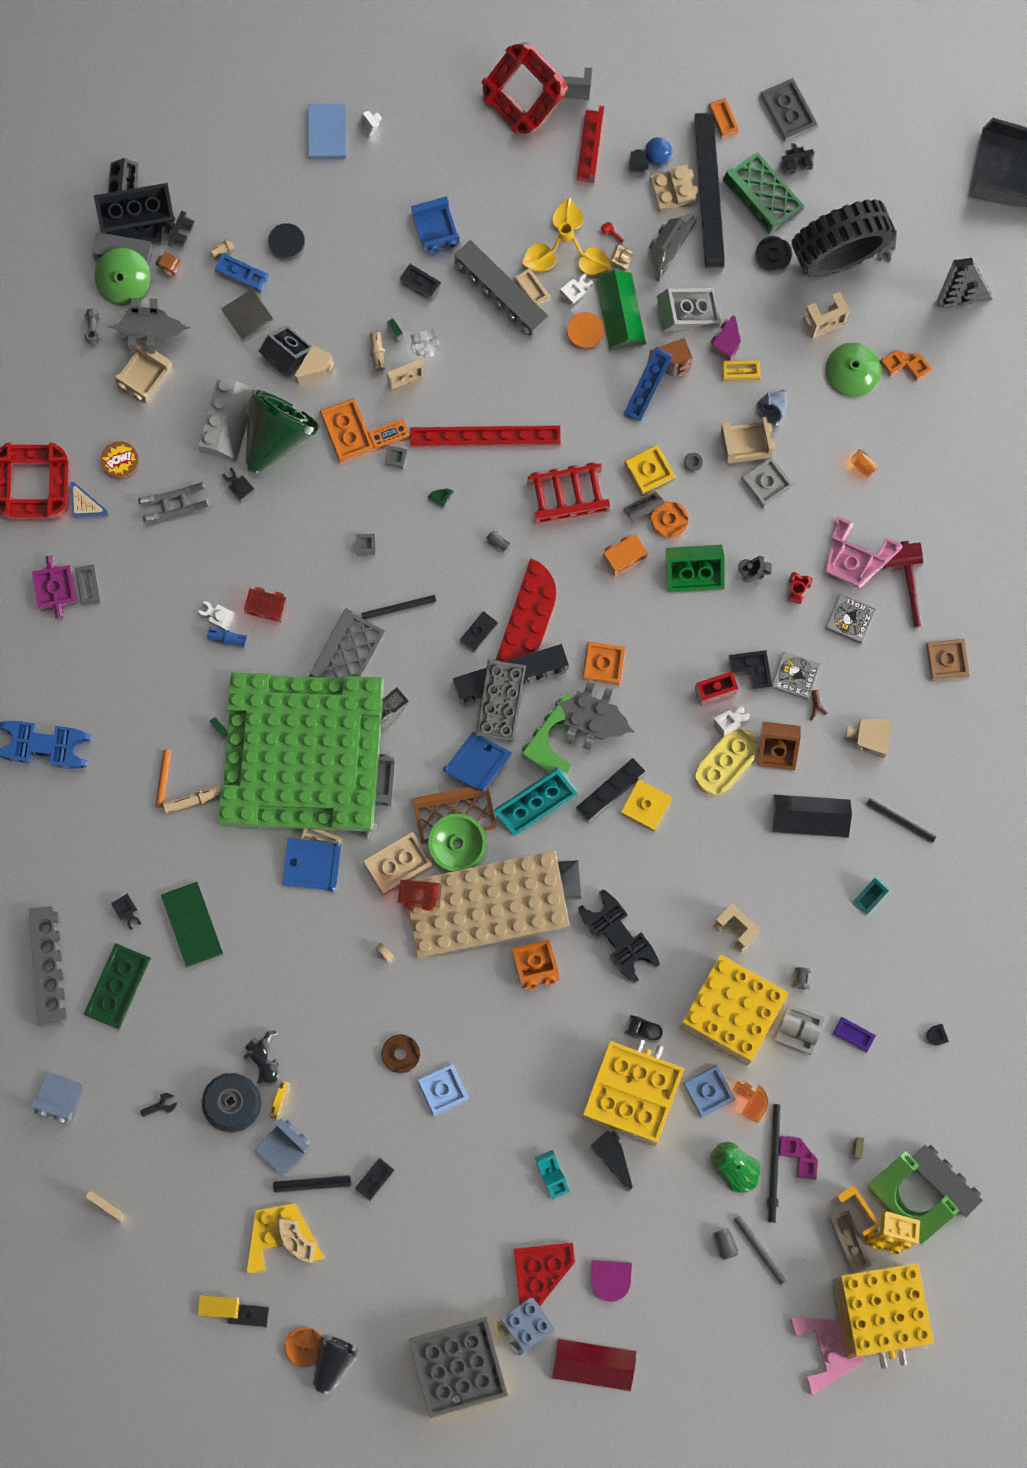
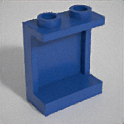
M447 196L411 206V213L424 253H435L441 248H452L460 243V236L456 231Z

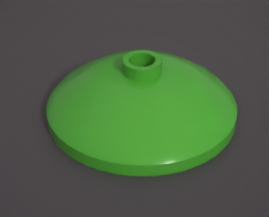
M115 248L106 252L99 259L94 274L99 292L107 300L117 304H130L131 298L140 299L146 293L151 279L150 269L146 260L138 252L129 248ZM122 274L123 280H119L117 275Z
M845 343L831 352L826 362L825 372L828 382L837 392L845 396L859 397L868 394L877 386L882 368L877 354L871 348L860 343ZM856 363L858 364V367L854 368L852 364Z
M450 814L441 818L433 826L428 839L429 851L434 861L446 870L454 872L472 868L480 862L485 853L486 835L482 826L472 817L464 814ZM455 840L460 841L461 844L459 847H455L453 845V842Z

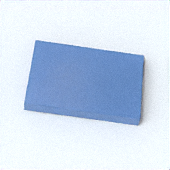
M308 104L309 159L346 158L345 104Z

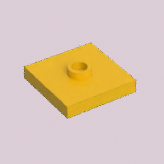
M658 445L624 461L626 468L642 495L675 478Z
M639 779L621 814L655 831L673 797Z

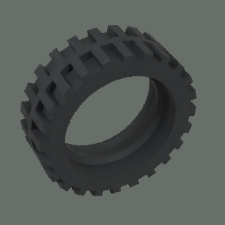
M867 199L863 202L857 201L851 205H844L842 208L834 209L830 213L820 216L819 219L811 221L807 227H803L800 230V233H796L791 241V245L804 275L808 277L828 276L831 273L835 274L841 270H847L851 266L858 265L862 261L872 258L874 254L880 253L884 247L889 246L890 242L895 239L896 230L884 203L877 199L871 201Z

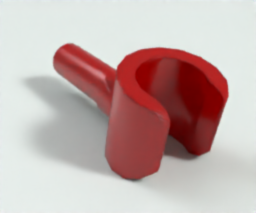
M606 222L601 226V230L605 235L611 232L617 240L623 243L624 239L614 230L611 222Z

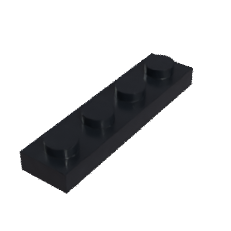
M632 758L576 807V810L590 823L645 775L646 771Z

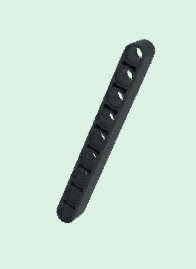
M695 113L694 125L705 269L724 268L725 258L714 113Z

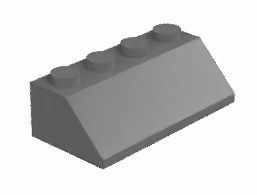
M218 376L199 442L200 453L237 461L248 422L246 411L249 404V396L254 389L237 380Z

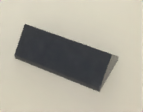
M168 183L94 195L101 233L174 220Z
M774 794L772 833L849 838L852 819L850 799Z

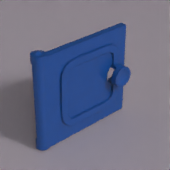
M472 732L448 765L443 767V771L484 792L512 755V752Z
M288 838L282 885L336 892L341 843Z

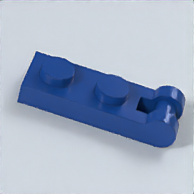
M222 253L214 269L215 272L246 285L259 293L262 292L264 283L270 277L267 273ZM254 276L258 277L257 282L252 280Z

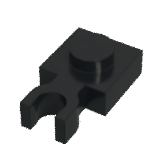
M231 467L229 470L233 474L232 477H227L225 474L222 477L226 482L231 483L228 489L241 503L255 489L243 475L237 478L235 471Z
M128 893L111 903L120 920L126 917L130 930L133 929L130 924L131 920H136L139 925L141 924L139 918L133 914V912L137 911V908Z

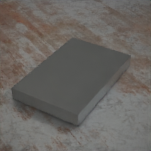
M794 78L760 93L784 141L818 126Z

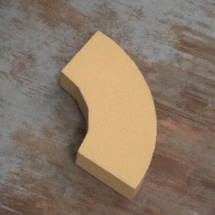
M278 1218V1231L285 1248L296 1258L313 1264L315 1243L307 1241L301 1235L298 1221Z

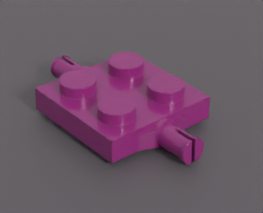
M49 555L50 561L49 557L45 556L47 567L42 570L32 571L37 605L39 610L53 608L55 619H59V617L62 619L61 607L76 603L70 565L54 566L53 555Z

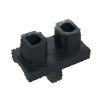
M792 143L791 149L785 150L786 155L781 156L779 164L781 168H784L787 175L797 173L796 165L802 164L804 171L812 170L814 167V150L804 151V147L797 148L796 143Z
M181 210L175 224V217L174 220L161 223L165 227L164 234L168 235L170 230L172 231L168 238V246L173 247L175 244L184 247L188 236L179 232L181 228L191 232L194 225V220L186 216L187 212Z
M757 556L752 560L744 559L740 561L738 570L742 575L746 576L744 578L745 582H751L754 579L761 580L764 578V575L771 574L772 563L764 562L763 556Z

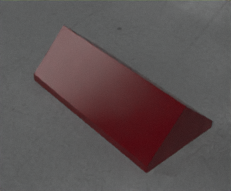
M558 1339L552 1379L631 1391L637 1351Z

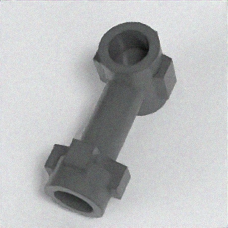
M91 308L87 309L85 313V319L88 320V330L84 334V338L90 345H94L99 340V333H96V319H99V313L97 309Z

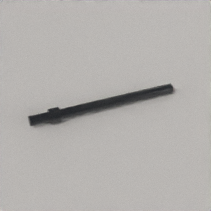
M773 1104L769 1198H767V1207H769L768 1223H776V1209L779 1207L777 1186L781 1104Z

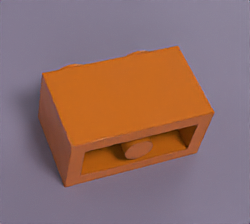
M636 534L633 536L627 535L620 540L621 543L617 545L612 544L605 548L603 559L614 576L647 558L648 552Z

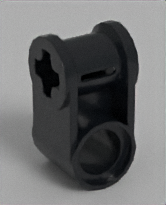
M630 1015L631 1021L627 1031L624 1032L625 1035L635 1039L640 1038L654 1044L661 1041L663 1030L660 1025L641 1017ZM651 1029H656L660 1035L657 1038H652L648 1032Z

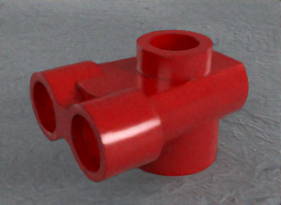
M792 572L789 579L791 586L788 600L801 604L807 588H810L813 578Z

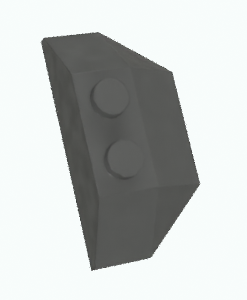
M690 214L669 219L666 225L662 224L658 231L660 235L657 240L653 239L650 243L649 257L655 279L658 282L694 227L698 215Z

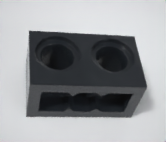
M127 158L111 162L108 193L137 188L139 163Z

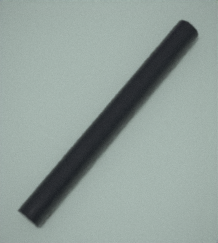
M431 595L362 612L361 616L366 620L436 602V597Z
M869 798L866 803L867 805L932 843L935 841L936 835L876 800Z

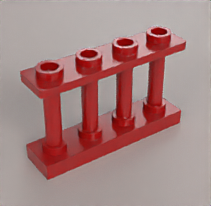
M590 462L582 467L573 465L565 470L556 468L549 470L548 473L534 472L527 476V484H534L539 507L534 512L535 524L610 511L609 499L604 500L602 498L597 473L602 472V463ZM590 474L594 500L593 502L586 503L583 501L578 476ZM571 478L576 500L574 505L567 506L565 504L560 479ZM553 481L557 501L556 508L548 509L546 507L542 488L543 482Z

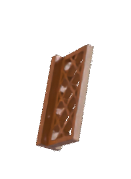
M489 785L484 792L470 786L412 798L421 844L428 842L429 838L424 839L423 830L426 825L433 828V825L428 822L434 813L441 818L444 817L436 812L440 804H446L451 807L447 815H450L453 809L460 814L466 815L470 808L474 806L482 812L476 820L477 822L483 813L491 819L492 826H482L483 830L497 829ZM486 796L488 804L484 810L474 804L478 797ZM461 800H465L470 804L465 813L455 808ZM437 805L434 810L430 808V806ZM426 807L432 811L427 821L419 816L418 809Z

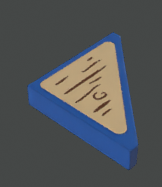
M71 482L73 517L108 515V511L75 482Z

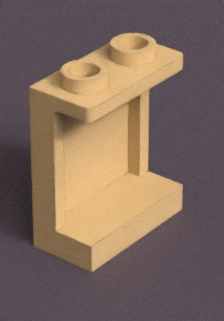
M140 341L136 346V354L133 355L119 375H115V381L120 389L123 391L127 389L138 401L143 400L147 403L172 369V362L157 351H155V354H147L146 344Z
M762 417V422L730 426L729 421L722 422L721 435L727 464L772 458V452L775 450V441L770 437L772 426L771 423L767 422L766 417Z

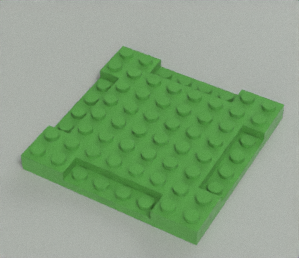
M231 673L223 785H221L218 823L221 826L373 832L384 694L383 678L354 676L328 678L270 676L269 674Z

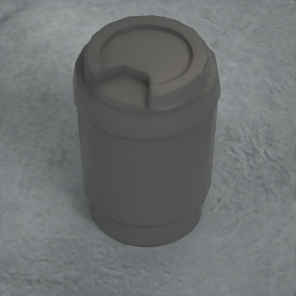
M729 1228L714 1233V1239L720 1257L723 1260L738 1255L739 1251Z

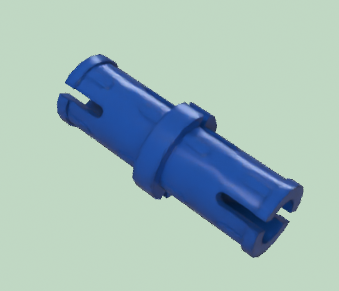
M209 627L207 639L220 641L225 645L229 643L242 647L245 646L247 635L232 633L228 629L224 631Z

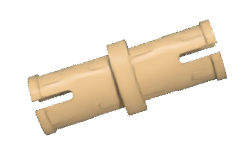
M375 332L370 334L372 347L370 355L373 356V370L378 372L379 366L380 371L386 369L383 356L385 349L382 347V334L380 332H377L376 337Z

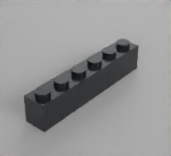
M562 644L505 661L526 665L523 687L536 679L537 681H543L552 674L556 676L562 675L569 668ZM486 668L453 678V685L460 704H471L476 701L475 699L482 696Z

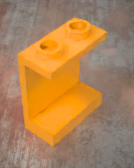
M854 1185L833 1199L837 1206L848 1198L852 1199L870 1228L859 1234L860 1238L865 1237V1239H868L879 1232L877 1227L880 1226V1223Z

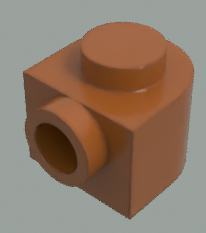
M165 251L163 256L160 255L155 265L159 267L162 274L170 277L171 275H176L182 261Z

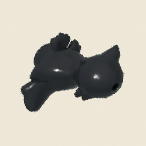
M275 1030L267 1031L261 1040L255 1036L245 1046L248 1052L243 1058L247 1059L250 1057L258 1065V1084H272L279 1078V1063L276 1062V1059L270 1060L269 1044L271 1039L277 1035Z

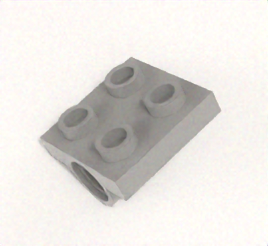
M788 1004L775 1041L812 1055L825 1018Z

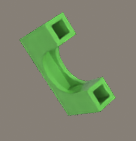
M566 693L564 697L561 695L557 701H567L573 696ZM555 703L557 707L553 712L549 711L544 718L546 721L544 725L536 728L533 736H535L531 742L527 741L523 746L522 758L545 774H548L557 767L564 769L567 774L571 769V764L554 753L548 744L550 731L565 722V714L562 707Z
M905 1151L875 1177L868 1186L872 1194L882 1200L884 1207L888 1211L920 1221L919 1243L922 1245L960 1210L947 1196L931 1209L923 1212L914 1211L904 1204L900 1196L901 1183L919 1166L908 1152Z

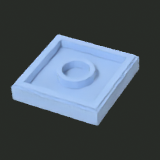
M453 1064L417 1080L433 1116L469 1100Z

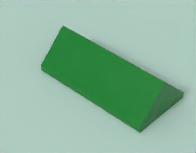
M614 269L596 278L595 282L609 350L646 344L632 273Z

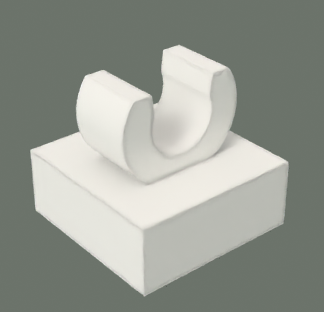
M368 110L362 114L358 124L366 135L371 137L375 134L379 126L378 122L382 118L378 113L372 116Z

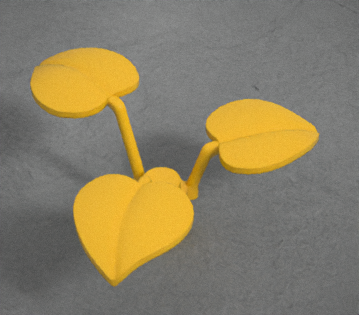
M571 198L566 199L560 204L553 215V225L559 231V236L556 237L553 249L550 251L548 245L536 243L527 250L522 261L525 267L533 271H547L556 263V257L553 253L556 251L559 241L568 243L572 240L582 256L579 259V268L583 273L598 275L611 268L608 256L600 248L589 247L585 253L582 252L573 230L578 229L583 224L584 216Z

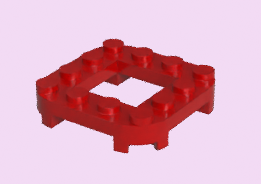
M523 42L507 47L504 56L488 77L483 78L481 84H483V101L486 104L490 103L512 126L511 130L513 132L528 134L537 131L561 102L567 90V83L562 75L535 47ZM522 64L544 86V91L528 112L503 89Z
M11 442L4 443V446L0 447V517L5 519H55L63 516L68 506L69 460L66 452L56 443L49 442V445H12ZM12 465H49L48 499H12Z

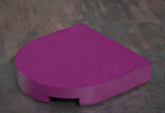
M592 1260L591 1286L594 1293L600 1299L607 1302H615L622 1299L628 1293L631 1286L632 1263Z

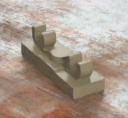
M849 1210L831 1216L830 1220L852 1273L872 1266Z

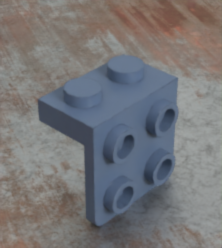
M46 1073L37 1099H33L30 1107L35 1110V1114L44 1117L46 1114L53 1116V1120L64 1123L65 1120L70 1122L83 1086L79 1082L52 1073Z
M282 1119L276 1123V1127L256 1147V1151L280 1175H285L310 1149V1146L307 1144L309 1140L302 1133L298 1135L293 1131L295 1126L290 1121L286 1120L284 1122Z
M529 1298L496 1323L498 1332L501 1336L507 1338L510 1342L511 1350L515 1354L518 1353L519 1356L554 1331V1326L533 1298Z

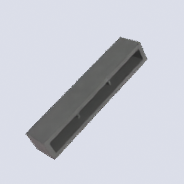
M471 240L454 254V264L461 271L464 270L468 274V278L473 283H477L486 296L490 295L494 299L495 305L500 309L503 308L512 321L518 322L520 329L525 334L529 333L533 337L548 323L549 316Z

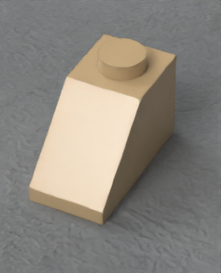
M312 345L295 374V382L302 383L324 377L326 372H330L334 366L333 355Z

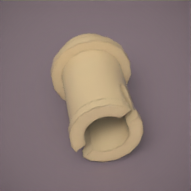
M226 238L225 241L210 246L214 258L222 253L232 252L235 249L231 239Z

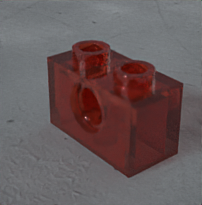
M400 879L397 903L403 905L404 909H414L417 906L422 907V910L433 911L434 908H439L442 885L436 882ZM423 891V898L417 901L415 899L416 893Z

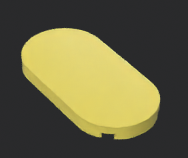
M740 728L728 733L719 740L699 763L695 772L696 783L703 792L710 795H719L726 792L757 756L758 742L754 734Z

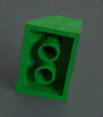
M722 545L665 548L668 592L725 589V555Z

